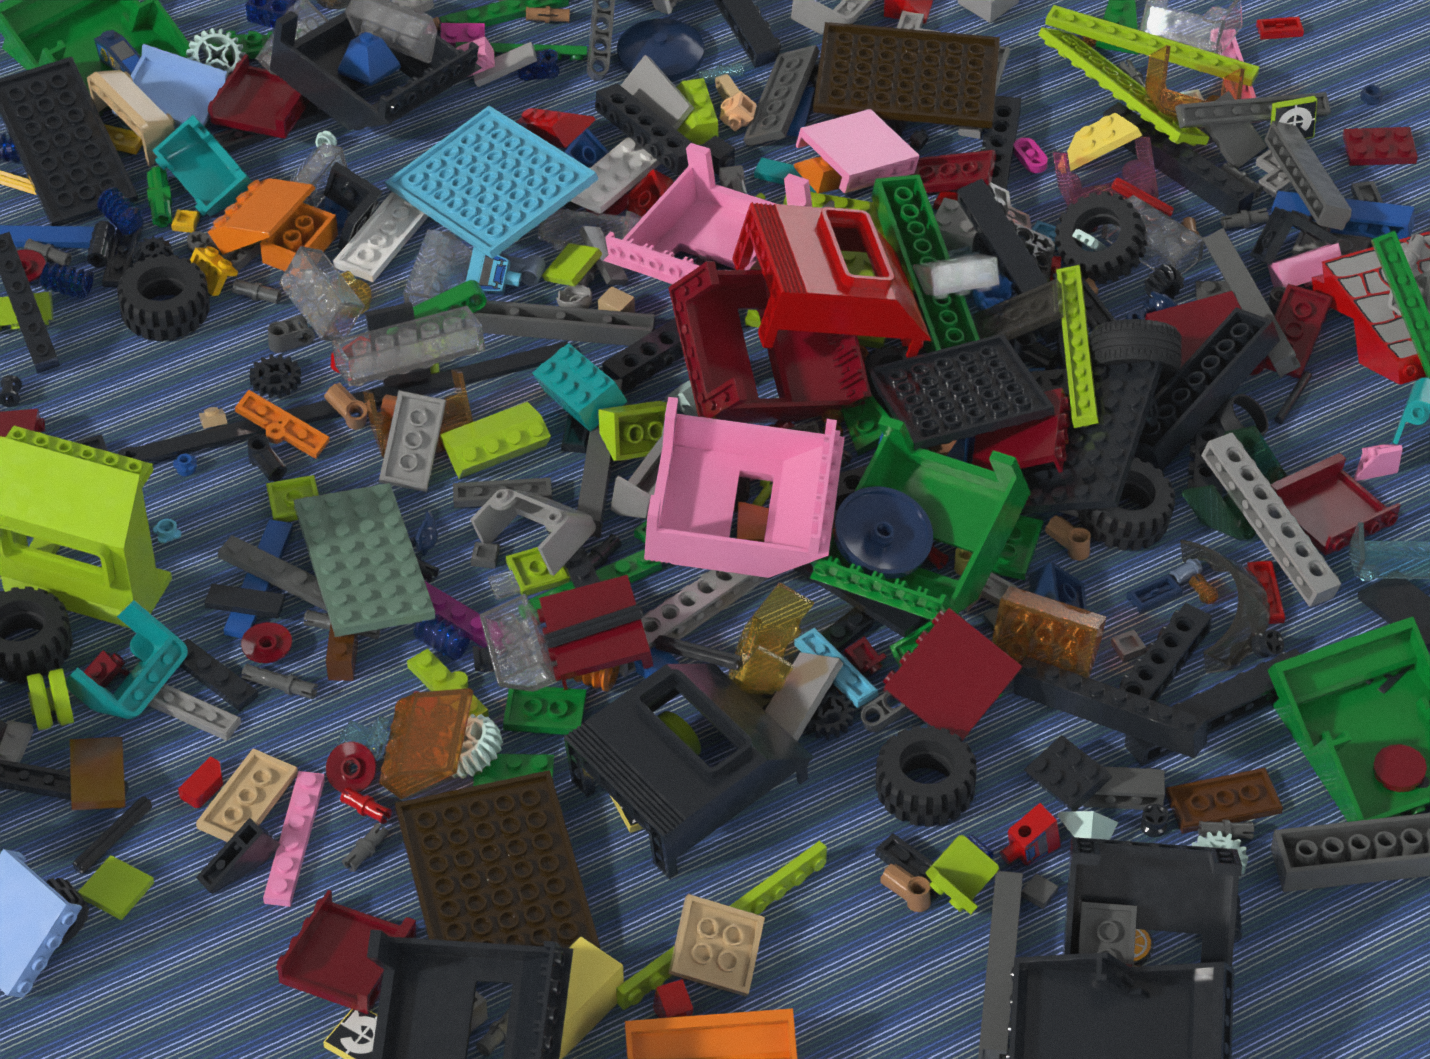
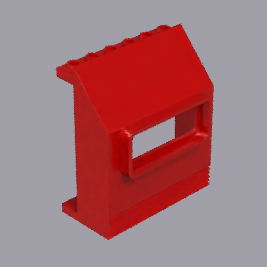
M750 203L732 259L736 270H744L750 263L753 251L755 250L768 286L770 297L758 330L763 348L773 347L778 330L899 338L902 346H908L907 358L917 356L919 349L923 347L924 340L932 341L897 252L875 228L869 213L864 210ZM841 251L867 253L875 276L853 275L849 273Z

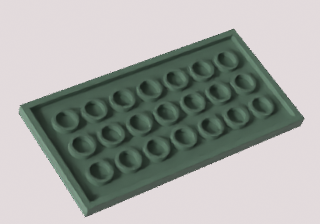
M390 483L294 500V509L335 637L435 619V610Z

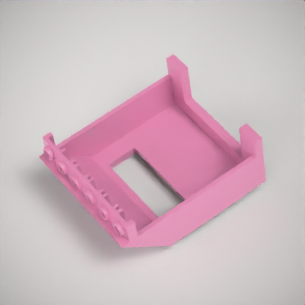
M690 143L686 148L689 166L622 240L615 238L613 232H610L605 237L608 256L603 261L670 284H674L699 267V265L694 264V259L692 258L690 260L686 256L683 260L675 258L676 253L680 251L695 256L700 254L706 257L707 260L712 259L719 264L736 269L732 257L750 203H762L763 205L765 203L767 205L770 203L774 205L776 203L716 185L710 149ZM788 174L784 179L787 205L812 207L809 180ZM755 250L753 251L750 263L744 270H762Z
M668 397L662 453L654 495H651L647 516L644 555L646 561L655 560L661 563L665 562L674 565L770 578L828 556L845 438L841 437L840 431L836 430L837 420L827 419L825 434L677 414L678 398ZM739 477L773 481L764 542L729 538Z

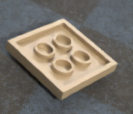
M688 894L685 897L668 974L747 996L751 986L765 917Z

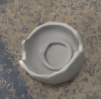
M584 285L567 286L564 290L558 291L556 300L558 305L562 307L588 309L592 303V292L589 287Z

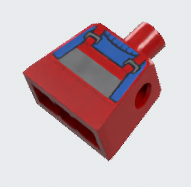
M1039 803L1009 828V845L1000 851V855L1007 864L1019 858L1025 865L1029 866L1060 847L1057 819Z

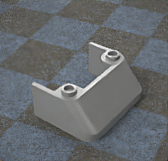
M793 0L791 19L823 35L825 22L852 24L875 0H842L833 10L815 0Z
M664 426L662 436L628 481L620 476L616 478L611 503V511L620 516L647 519L651 495H654L663 447Z
M511 489L498 490L470 519L481 543H492L517 515L545 525L546 529L551 533L537 548L550 575L553 576L596 529L593 518L586 513L536 493Z

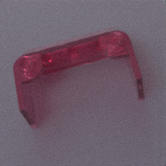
M1140 136L1135 139L1138 159L1128 161L1123 166V180L1158 199L1159 193L1150 137ZM1053 152L1058 188L1067 206L1071 203L1073 205L1077 203V199L1081 196L1084 198L1089 197V193L1093 192L1101 195L1102 191H1107L1112 196L1114 193L1121 195L1112 190V183L1082 188L1079 176L1070 171L1068 152ZM1122 195L1123 199H1128L1133 204L1134 208H1144L1138 203Z

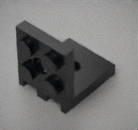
M336 162L331 168L323 195L351 212V215L345 221L337 246L343 250L372 216V213L378 206L379 202L377 199L382 194V190L353 173L349 168Z
M1275 207L1249 256L1272 265L1292 226L1319 241L1331 245L1334 243L1336 236L1330 233L1331 228L1318 225L1317 222L1312 221V218L1301 212L1298 213L1294 210L1290 212Z
M411 302L365 312L372 362L385 387H397L402 383L419 382L431 377L430 367L419 348L414 310ZM390 326L398 327L394 334H387L386 330Z

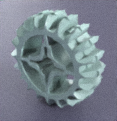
M212 28L209 31V35L205 30L201 32V36L195 35L194 41L189 43L191 49L186 51V55L189 56L187 59L200 62L198 52L202 49L207 58L204 64L226 71V79L234 71L237 62H240L246 54L241 52L243 44L236 45L238 38L230 39V32L226 36L223 35L222 28L219 29L218 34ZM212 44H220L222 46L214 47ZM228 51H230L233 57L232 67L228 65V61L225 58ZM212 56H213V57L220 56V59L217 58V59L211 61Z
M471 714L469 718L463 716L458 722L454 720L452 726H446V731L439 734L440 739L435 741L436 747L433 749L436 763L444 773L452 775L454 778L460 776L464 779L468 774L473 777L475 772H482L485 766H491V760L497 759L496 753L502 750L500 745L503 741L500 730L493 720H490L489 717H484L482 714L477 717Z

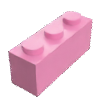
M1339 244L1325 245L1275 261L1272 265L1267 264L1273 287L1280 286L1286 288L1288 283L1295 286L1304 284V287L1311 286L1312 277L1323 274L1322 261L1342 256Z

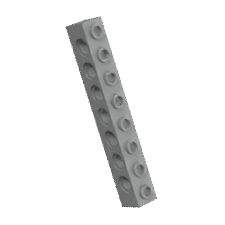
M1233 433L1208 441L1201 456L1308 606L1312 607L1334 598L1341 586L1338 576L1332 572L1324 557L1312 544L1309 536L1304 533L1296 518L1291 515L1283 500L1273 490L1268 479L1263 476L1255 461L1247 454L1242 443L1237 440Z
M717 570L704 573L697 581L685 586L675 596L667 598L663 604L654 610L648 611L641 619L649 648L655 647L654 641L659 635L680 640L768 578ZM634 662L619 665V673L623 677L636 670Z

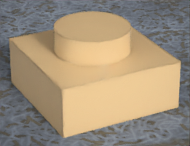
M211 407L205 409L204 413H199L200 423L204 429L227 424L226 415L222 408Z

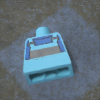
M474 247L466 281H477L484 294L504 295L506 284L519 287L522 273L509 271L511 262L508 259L499 255L492 259Z

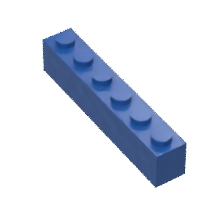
M1277 192L1272 212L1275 207L1290 212L1294 210L1312 218V221H1315L1298 193ZM1345 199L1352 209L1351 218L1343 230L1331 228L1330 233L1377 238L1395 231L1400 240L1411 237L1415 225V210L1413 206Z

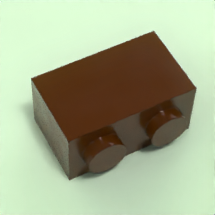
M331 622L326 654L328 680L354 681L358 635L355 633L335 637Z

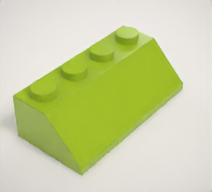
M528 402L442 433L439 437L458 479L545 447L551 435L541 414Z

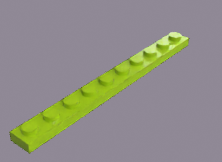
M1053 5L1046 16L1045 25L1250 87L1259 74V66Z
M1080 265L1056 270L1074 428L1098 423Z
M819 840L731 904L730 907L757 915L761 914L766 906L775 900H780L788 890L794 886H799L806 877L824 867L826 864L827 847ZM674 946L616 988L617 1004L623 1010L639 1003L643 996L651 990H656V987L661 986L666 979L672 976L668 973Z

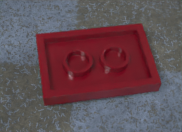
M1410 127L1343 129L1342 136L1349 166L1417 164L1418 156Z

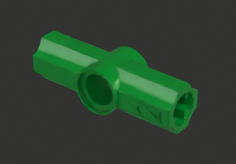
M160 166L152 167L147 172L149 186L147 188L149 208H151L153 225L164 228L172 222L170 185L168 186L167 171L163 170Z

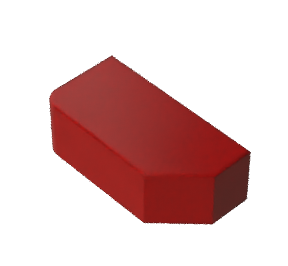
M210 756L178 788L180 799L194 808H201L223 786L220 761Z

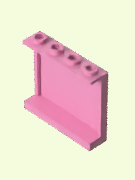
M871 109L803 127L800 129L796 143L797 148L810 145L842 176L839 189L844 194L873 186L877 178L914 174L920 156Z

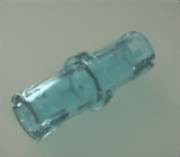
M741 62L726 66L721 64L713 69L699 71L698 77L699 79L704 78L705 83L715 82L716 77L728 74L730 78L744 76V67Z

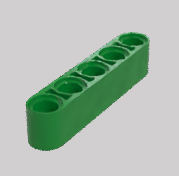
M469 280L414 306L418 339L482 309L486 305L487 299L480 284L475 280ZM390 326L386 333L394 334L398 327Z

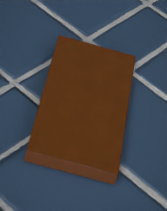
M122 736L70 739L72 810L125 807Z
M1266 768L1175 785L1165 789L1166 797L1182 834L1198 831V828H1201L1198 826L1199 821L1222 822L1223 819H1227L1230 822H1243L1282 814L1283 806Z

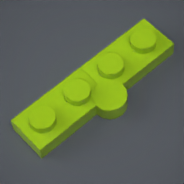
M428 648L407 660V667L433 694L439 695L440 701L459 720L463 716L469 718L471 714H474L476 717L480 714L484 717L489 716L488 709L467 689L468 676L464 672L455 671L451 673Z

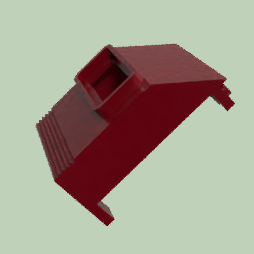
M706 261L668 287L698 417L747 424L775 423L778 420L797 422L865 404L864 400L872 396L857 335L778 330L773 347L767 348L779 398L760 399L758 397L738 310H757L760 321H762L770 297L762 270H716L714 261Z

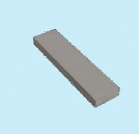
M166 684L163 685L148 704L152 708L226 741L241 724L240 717Z

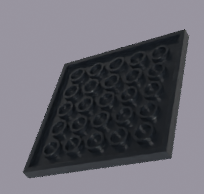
M1004 334L867 368L870 381L894 419L905 423L914 442V450L919 448L928 449L932 446L948 444L955 440L971 438L982 433L994 432L1005 427L1017 426L1028 421L1040 420L1055 415L1053 404Z

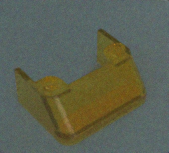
M779 582L749 619L740 635L735 651L736 655L742 657L743 665L737 671L729 669L727 675L746 694H773L775 691L779 692L782 689L786 677L795 666L783 659L786 647L790 641L794 642V639L799 637L802 630L799 628L800 622L812 608L814 602Z

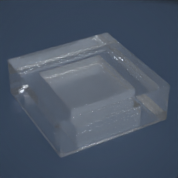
M512 570L488 577V583L496 600L520 593V587Z

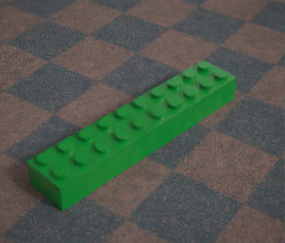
M920 174L875 179L871 198L886 241L897 252L932 340H924L923 342L926 353L980 340Z

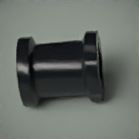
M4 376L0 382L2 388L0 404L6 407L17 406L20 402L18 393L22 387V381L17 376Z

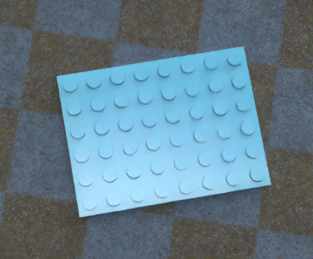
M488 106L386 180L385 184L390 191L493 259L582 191L589 188L590 185L598 180V176L595 171L491 106Z

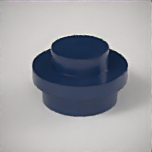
M1367 85L1361 91L1360 98L1368 105H1375L1382 101L1383 94L1378 86Z

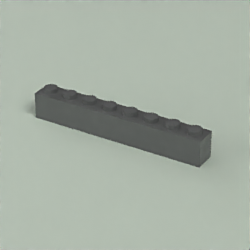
M1272 121L1264 141L1318 225L1343 230L1351 218L1352 209L1298 127Z

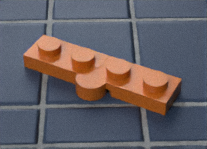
M250 390L246 392L235 406V412L266 430V437L270 443L278 444L284 440L317 459L329 443V436Z

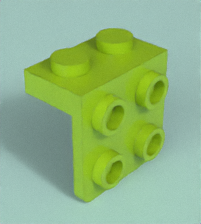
M959 835L926 871V875L932 881L929 885L939 895L945 892L951 897L949 903L959 912L965 909L971 915L978 907L973 901L974 897L998 872L999 866L966 836Z

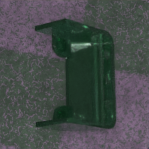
M1256 426L1230 430L1224 433V435L1234 434L1270 484L1287 477L1284 469ZM1214 485L1182 491V495L1203 525L1239 541L1250 540L1255 536L1256 531L1228 493L1222 499Z

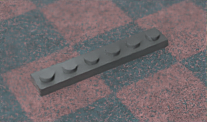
M233 535L218 550V558L327 611L316 576Z

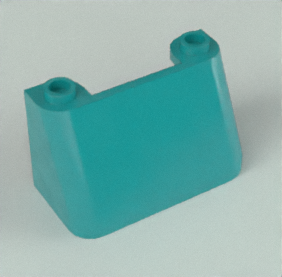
M194 115L189 117L152 150L157 156L155 159L157 164L163 170L168 168L194 197L198 203L195 205V208L203 216L207 214L211 217L236 203V197L247 191V186L253 182Z

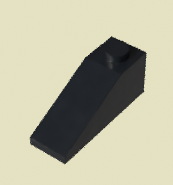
M249 818L196 878L211 894H214L263 865L281 844L265 828Z

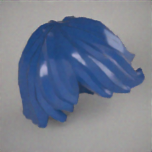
M985 272L979 275L978 279L975 280V286H973V300L977 309L989 316H997L1006 312L1012 300L1013 282L1003 277L1002 274Z

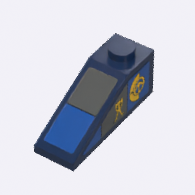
M114 30L105 31L100 36L94 38L100 62L113 70L126 71L131 76L141 56L130 43Z

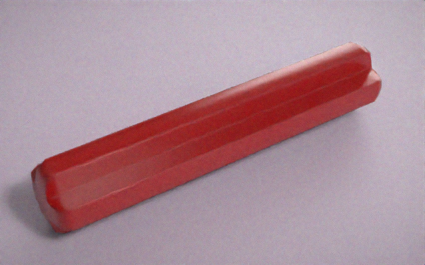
M1119 177L1113 181L1112 190L1165 219H1169L1174 211L1172 206Z

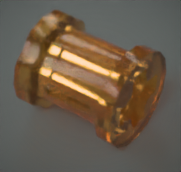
M829 409L823 412L822 421L824 428L822 433L825 434L827 419L837 420L836 430L840 431V436L843 437V429L841 427L843 413L836 409Z

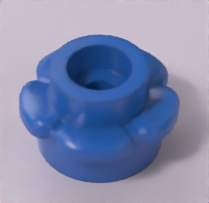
M181 454L174 460L173 467L176 468L179 475L189 476L196 470L197 459L193 455Z

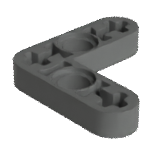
M1015 223L1017 234L1025 237L1027 240L1028 252L1031 256L1034 255L1037 260L1043 262L1045 266L1039 265V269L1042 274L1046 273L1049 277L1055 250L1054 242L1043 234Z
M195 231L187 236V246L191 253L194 252L195 247L206 248V246H210L219 250L212 238L204 232ZM261 241L248 245L253 246L249 250L240 248L224 255L221 251L218 254L230 261L232 266L239 271L261 252Z

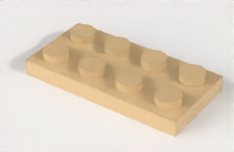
M252 749L197 820V829L228 842L249 818L260 825L298 774V768L256 749Z

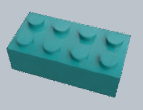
M569 343L560 348L556 354L532 372L543 391L590 432L599 425L598 409L623 406L628 402L616 382Z

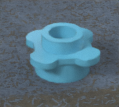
M163 519L154 526L153 532L158 535V542L166 543L181 537V531L177 529L175 521Z

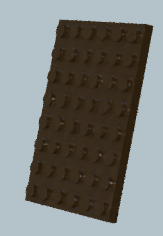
M825 22L813 113L846 116L871 109L881 119L992 128L1000 37Z
M550 770L395 803V810L428 939L544 947V941H555L562 948H569L580 937H583L600 949Z

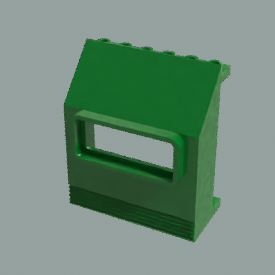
M882 415L878 425L884 436L855 491L866 487L879 486L892 488L908 495L927 514L933 530V540L972 552L973 554L959 580L922 568H918L913 573L904 577L886 579L883 573L879 575L877 571H874L872 576L864 573L861 566L858 565L856 567L855 564H850L840 553L832 534L828 556L810 562L814 570L810 578L933 620L941 610L945 613L948 608L958 614L979 598L1026 504V500L1030 496V490L1016 457L993 450L989 458L994 471L922 448L914 450V442L905 423Z

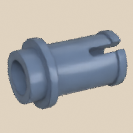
M1188 559L1186 564L1170 571L1169 574L1180 585L1193 576H1200L1203 567L1198 559Z

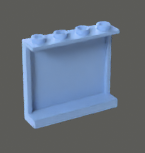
M145 44L142 45V56L131 74L133 82L165 114L168 113L175 121V130L192 115L204 126L206 125L210 117L208 113L209 102L213 101L219 88H222L226 82L227 72L219 68H214Z
M3 849L0 854V989L7 996L24 998L32 989L33 983L40 972L47 966L54 950L61 944L62 938L69 927L76 921L82 907L69 903L24 863L26 857L20 852Z

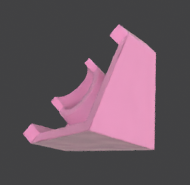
M1381 444L1362 448V456L1353 479L1360 481L1398 473L1402 445Z

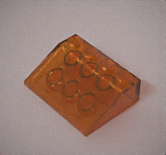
M1010 586L1000 599L992 642L1018 663L1025 656L1090 678L1101 643L1106 616Z
M467 688L415 692L397 701L379 783L398 798L403 799L456 774L474 691Z

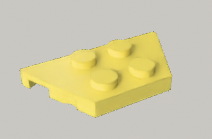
M1117 113L1105 116L1075 133L1061 168L1066 174L1142 136V133L1137 126Z

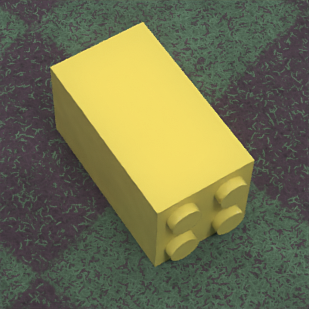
M580 937L569 947L573 949L560 1059H563L617 1004L616 988L624 983L623 964L583 937Z

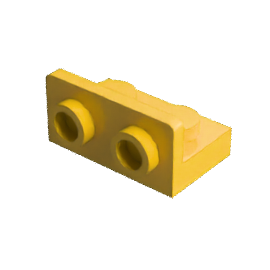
M206 246V248L195 247L190 261L199 266L200 270L204 272L208 293L212 296H219L227 276H237L238 271L232 266L230 261L218 254L219 251L210 246Z

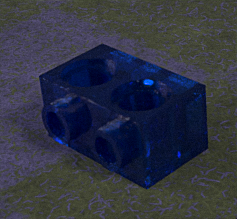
M248 0L245 4L248 22L274 29L276 19L290 11L297 14L296 0Z

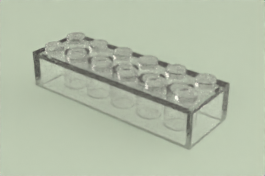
M468 306L332 341L335 365L349 387L361 386L365 382L383 380L391 375L406 374L410 370L428 368L436 363L451 362L459 357L473 356L478 352L485 351L482 325Z

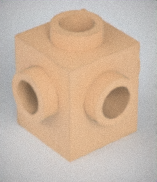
M740 91L733 97L726 98L723 101L719 119L725 125L737 131L742 126L746 127L754 119L757 104Z

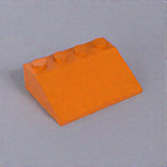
M271 178L263 181L257 179L247 186V191L236 197V203L224 210L225 214L214 220V226L208 231V234L223 255L269 238L315 190L314 185Z

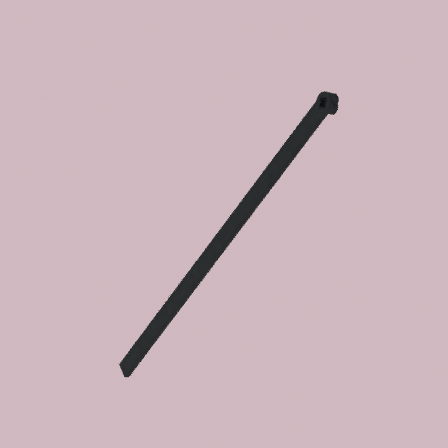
M568 341L431 374V377L419 382H406L397 387L382 386L353 393L352 395L356 400L365 403L368 409L382 405L386 394L398 396V391L424 395L540 366L556 354L560 348L567 345ZM327 400L284 410L305 423L340 415ZM247 419L137 447H126L120 450L118 454L149 463L250 438L256 434H266V430Z

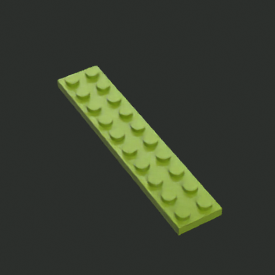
M1041 27L1038 36L1045 40L1044 43L1047 46L1057 49L1060 56L1070 59L1072 61L1071 64L1076 68L1083 69L1087 77L1099 82L1098 85L1113 92V97L1126 102V106L1129 109L1139 112L1143 120L1152 122L1156 130L1169 135V140L1176 144L1185 142L1192 146H1196V144L1207 145L1210 138L1207 134L1197 127L1180 128L1174 109L1075 34L1068 31Z

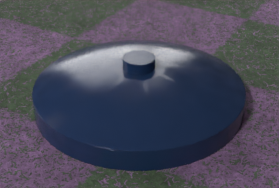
M664 18L650 19L636 23L623 32L617 44V57L621 67L630 74L644 55H647L672 82L691 75L700 67L704 59V41L697 30L684 22Z
M866 487L853 492L841 503L833 522L834 540L842 556L850 564L853 563L856 567L858 565L861 566L864 573L872 576L874 571H877L879 575L883 573L886 579L900 578L913 573L925 562L933 543L932 526L923 508L908 495L888 487Z

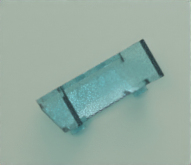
M1358 522L1349 544V557L1356 577H1359L1362 581H1371L1375 578L1430 579V542L1364 541V523Z

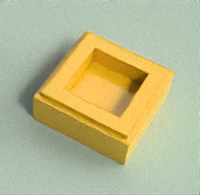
M177 209L171 224L172 231L195 232L200 219V213Z

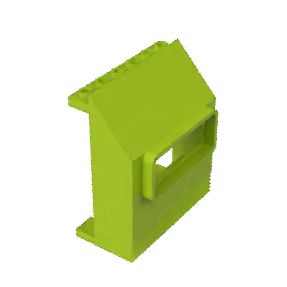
M13 426L6 437L0 436V579H2L4 591H10L13 587L25 589V586L33 587L34 590L40 588L46 590L48 595L51 593L58 597L59 601L63 602L68 611L127 628L130 627L117 616L133 600L151 614L172 580L171 572L156 568L142 488L153 472V465L148 462ZM26 536L34 538L29 547ZM60 545L90 553L100 558L102 567L56 555Z

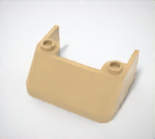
M99 71L88 76L87 81L90 95L98 112L109 106L142 139L147 165L151 167L157 163L155 161L157 156L152 150L175 131V121L168 113L165 114L133 82L132 77L126 71Z

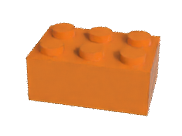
M302 202L271 237L260 242L262 263L302 278L338 236L336 215Z

